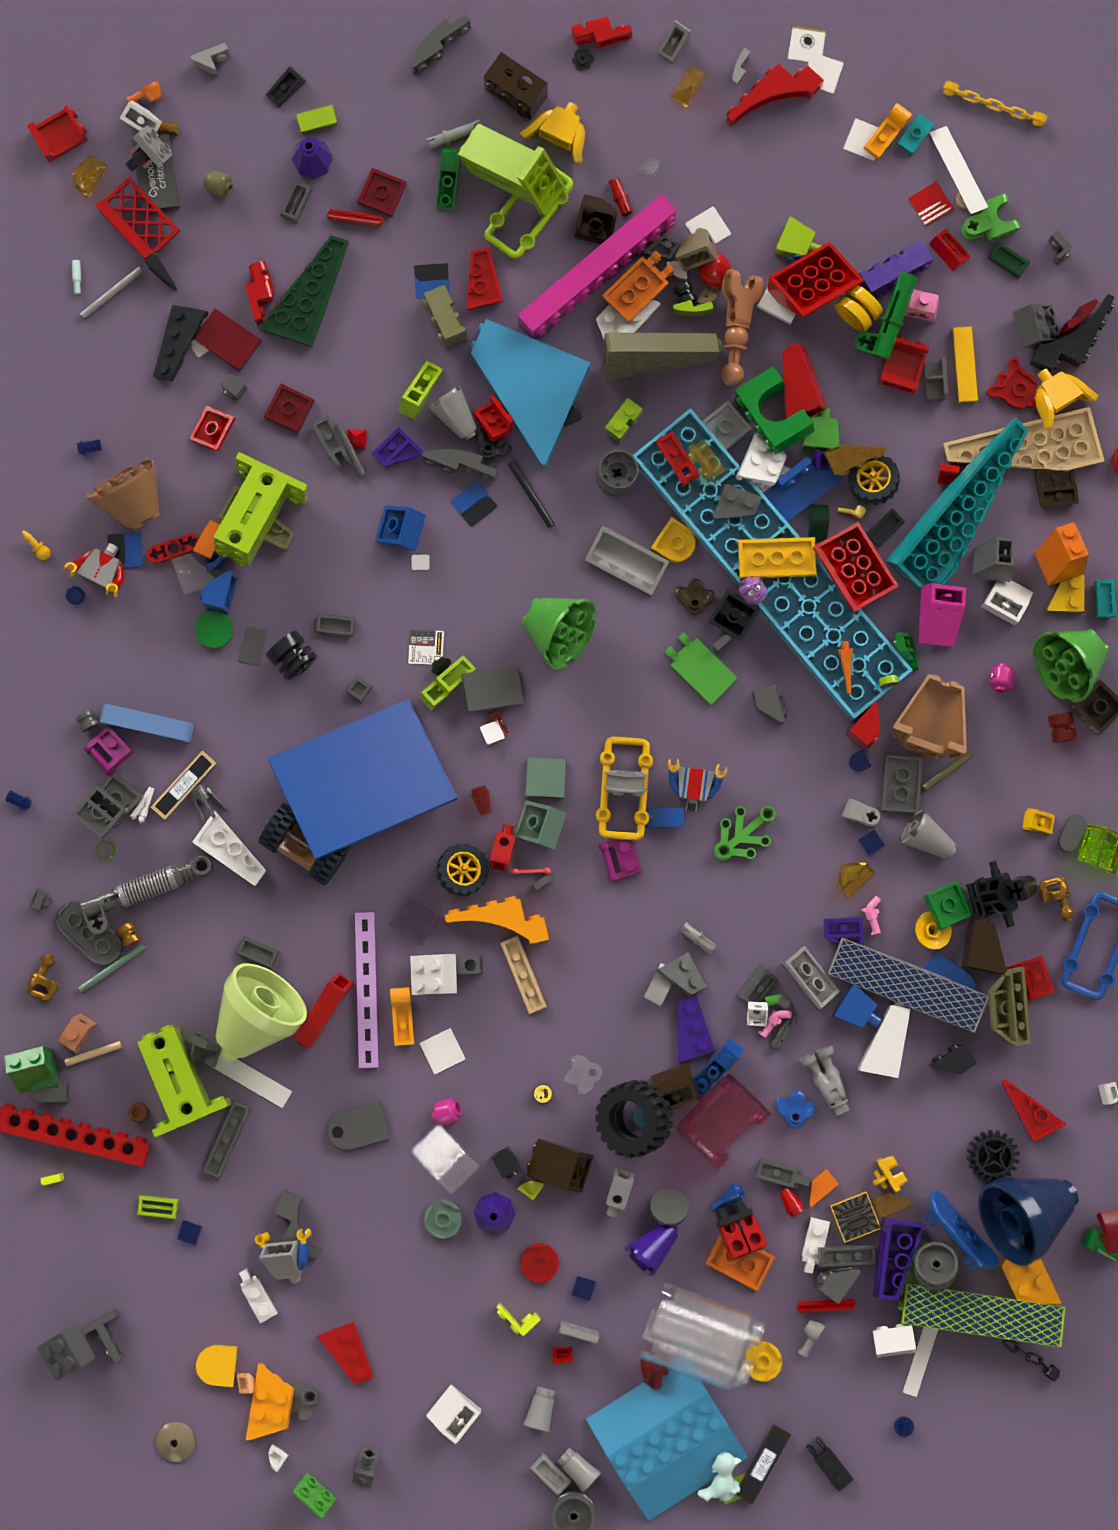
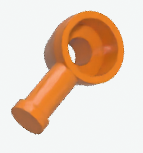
M150 83L136 94L126 97L128 102L132 100L137 102L145 97L151 103L158 101L162 98L159 83Z

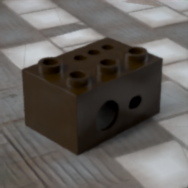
M500 52L484 75L485 90L515 109L522 118L527 117L531 120L548 97V83L502 52ZM522 77H529L532 81V85L525 81V79H523Z

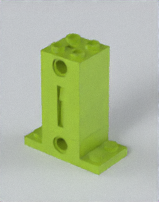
M479 123L471 131L469 138L461 146L458 153L469 173L533 204L539 214L545 217L566 187L544 148L538 146L534 151Z
M238 452L235 458L236 471L245 481L213 539L214 548L218 555L224 558H232L240 566L246 565L249 567L287 497L296 504L301 503L305 505L308 500V485Z
M173 1024L160 1028V1033L158 1034L155 1032L148 1033L141 1037V1041L137 1042L169 1118L156 1124L157 1128L152 1130L155 1137L232 1105L230 1097L225 1099L224 1096H220L210 1101L196 1065L190 1059V1051L179 1026L174 1027ZM161 1038L165 1041L164 1048H161L159 1045ZM187 1103L192 1106L191 1113L186 1110Z

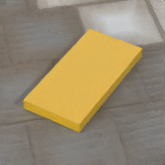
M815 537L738 540L739 579H744L748 576L751 578L817 576L816 553L813 550Z

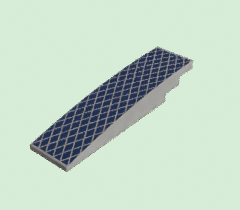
M841 938L828 974L974 1033L989 999L988 995L970 989L949 978L845 938Z

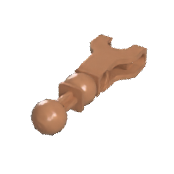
M733 269L725 272L722 282V293L728 302L726 327L729 328L725 333L727 345H724L723 348L730 351L728 364L722 368L720 375L723 383L730 387H735L743 381L744 370L739 365L740 351L747 350V347H745L748 342L746 330L750 329L753 304L761 298L763 292V279L760 276L754 275L749 277L744 288L741 284L740 273Z

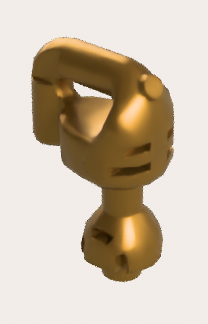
M1053 877L1041 881L1039 893L1042 903L1059 900L1061 905L1059 911L1060 918L1064 917L1065 921L1072 920L1071 915L1075 913L1068 905L1067 898L1070 897V891L1064 877ZM1060 884V889L1049 891L1046 889V887Z
M49 953L46 956H41V967L38 973L33 972L26 987V992L29 995L42 1001L51 1000L59 986V983L44 977L47 970L53 967L56 962L53 961L54 955ZM37 984L43 986L47 993L45 994L34 989V986Z

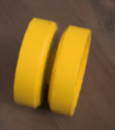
M859 285L846 292V297H841L834 305L840 317L859 332H866L872 325L871 320H877L883 313L880 303Z

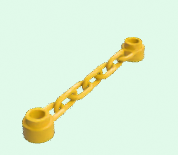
M945 81L943 93L947 96L954 97V94H957L968 102H980L989 109L1007 111L1012 117L1021 120L1025 118L1032 120V124L1037 127H1042L1047 121L1048 116L1044 113L1035 111L1033 115H1029L1024 109L1003 106L1001 101L992 98L987 100L980 98L979 94L969 90L960 91L958 90L959 85L954 82ZM967 93L976 96L974 100L966 98L968 96ZM990 101L1000 104L997 106L998 108L989 106L991 105ZM1015 110L1023 112L1021 116L1013 114Z

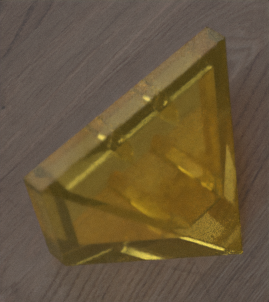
M691 66L671 97L687 107L707 78V75Z
M90 155L73 169V188L87 198H90L107 165L95 156Z
M867 861L843 864L840 866L838 888L849 899L875 872Z

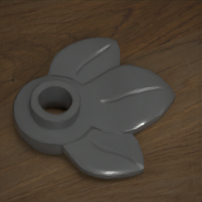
M302 1382L289 1383V1385L295 1388L291 1412H298L300 1421L307 1420L312 1416L314 1406L320 1401V1392L317 1388L307 1387ZM309 1393L314 1394L313 1400L308 1399Z

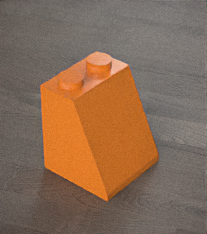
M1075 522L1057 527L1034 552L1048 586L1084 575L1089 557Z

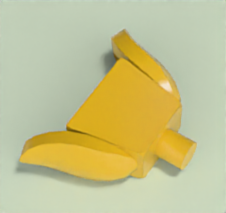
M568 102L565 109L556 106L554 110H545L527 128L520 132L525 139L539 134V137L570 152L572 150L574 162L582 164L585 129L583 124L580 123V117L575 114L578 106L574 103Z
M1047 368L1038 374L1043 383L1036 390L1035 403L1043 422L1044 430L1052 428L1056 413L1078 399L1095 402L1099 397L1097 393L1073 375L1059 372L1052 376Z

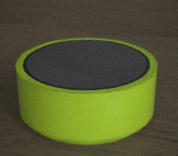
M888 675L879 679L881 688L899 684L898 676Z

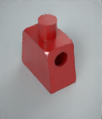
M503 824L501 833H496L489 868L508 872L515 844V836L512 835L513 826Z

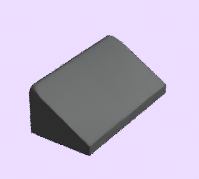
M758 965L736 995L747 1004L748 1002H760L778 978L762 965Z

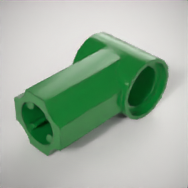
M1089 1227L1081 1244L1116 1262L1118 1252L1107 1254L1100 1238L1103 1233Z

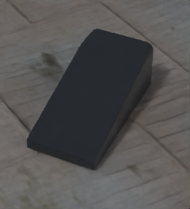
M289 66L267 92L266 96L280 108L306 80L294 68Z
M153 252L145 261L147 268L173 291H176L175 283L157 254Z

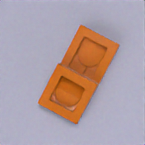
M212 520L208 522L193 550L194 553L212 560L215 553L213 537L220 526L219 523Z

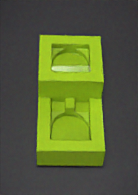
M689 300L673 305L672 311L673 314L679 316L695 317L712 314L714 307L712 301L693 307L692 301Z

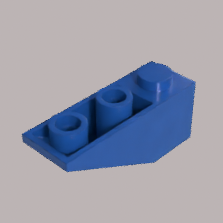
M731 1037L694 1078L698 1092L703 1097L738 1061L745 1051Z

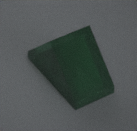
M809 505L808 537H815V542L817 543L823 542L828 536L830 521L829 505Z

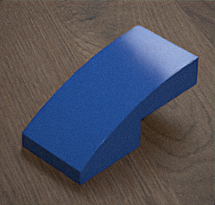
M646 808V812L649 814V822L645 825V828L684 827V808Z

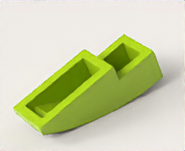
M463 655L424 689L418 698L432 711L462 684L461 674L474 672L476 668Z

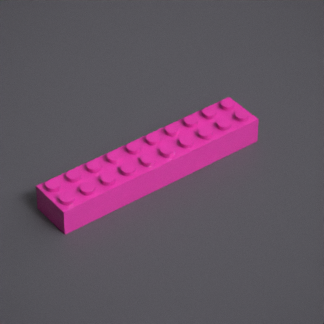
M660 194L518 314V325L533 339L539 340L545 336L548 328L557 326L561 321V317L565 314L567 316L575 310V306L579 302L581 304L590 297L589 294L592 291H598L604 285L603 282L605 280L614 278L618 273V269L622 266L625 268L632 262L631 258L636 254L638 256L647 249L646 246L650 242L653 244L661 237L660 234L662 232L672 229L675 225L677 212L675 207L663 194Z

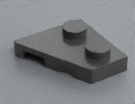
M725 484L713 519L755 516L761 496Z
M689 953L656 970L658 974H663L670 980V983L679 987L688 996L706 987Z

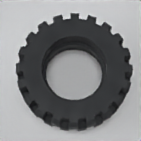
M631 1080L608 1089L606 1094H603L600 1098L602 1103L597 1104L596 1111H598V1114L595 1115V1122H598L597 1132L601 1133L602 1137L600 1139L602 1142L608 1144L607 1148L610 1151L616 1150L615 1154L619 1156L624 1155L626 1158H637L662 1147L665 1144V1140L671 1134L668 1130L673 1127V1122L670 1121L673 1113L669 1111V1101H665L663 1098L665 1094L662 1091H657V1086L653 1084L648 1085V1082L643 1080ZM628 1101L638 1105L645 1116V1129L641 1136L634 1135L625 1126L623 1110Z

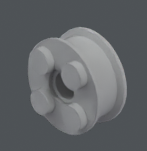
M625 770L605 771L608 778L607 786H604V789L608 793L623 796L624 792L631 793L633 796H643V792H646L644 777H647V773Z

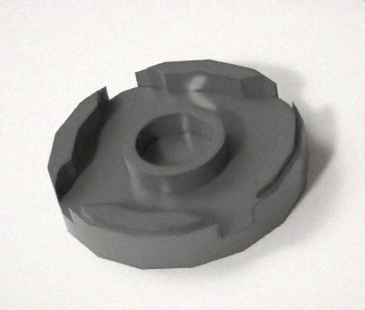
M662 1189L653 1195L650 1202V1213L653 1219L658 1224L669 1225L668 1227L681 1224L686 1219L689 1211L686 1197L675 1189Z

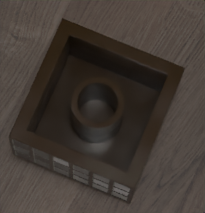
M1100 679L1096 681L1087 698L1074 703L1069 709L1095 735H1099L1118 717V696Z

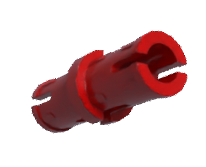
M615 177V181L614 178L609 180L608 183L614 195L613 200L617 202L621 216L625 217L626 213L627 216L632 214L633 211L627 200L628 195L623 190L620 178Z

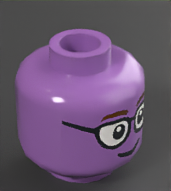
M748 576L740 582L742 586L739 588V593L747 604L757 605L767 597V588L759 577L751 578Z

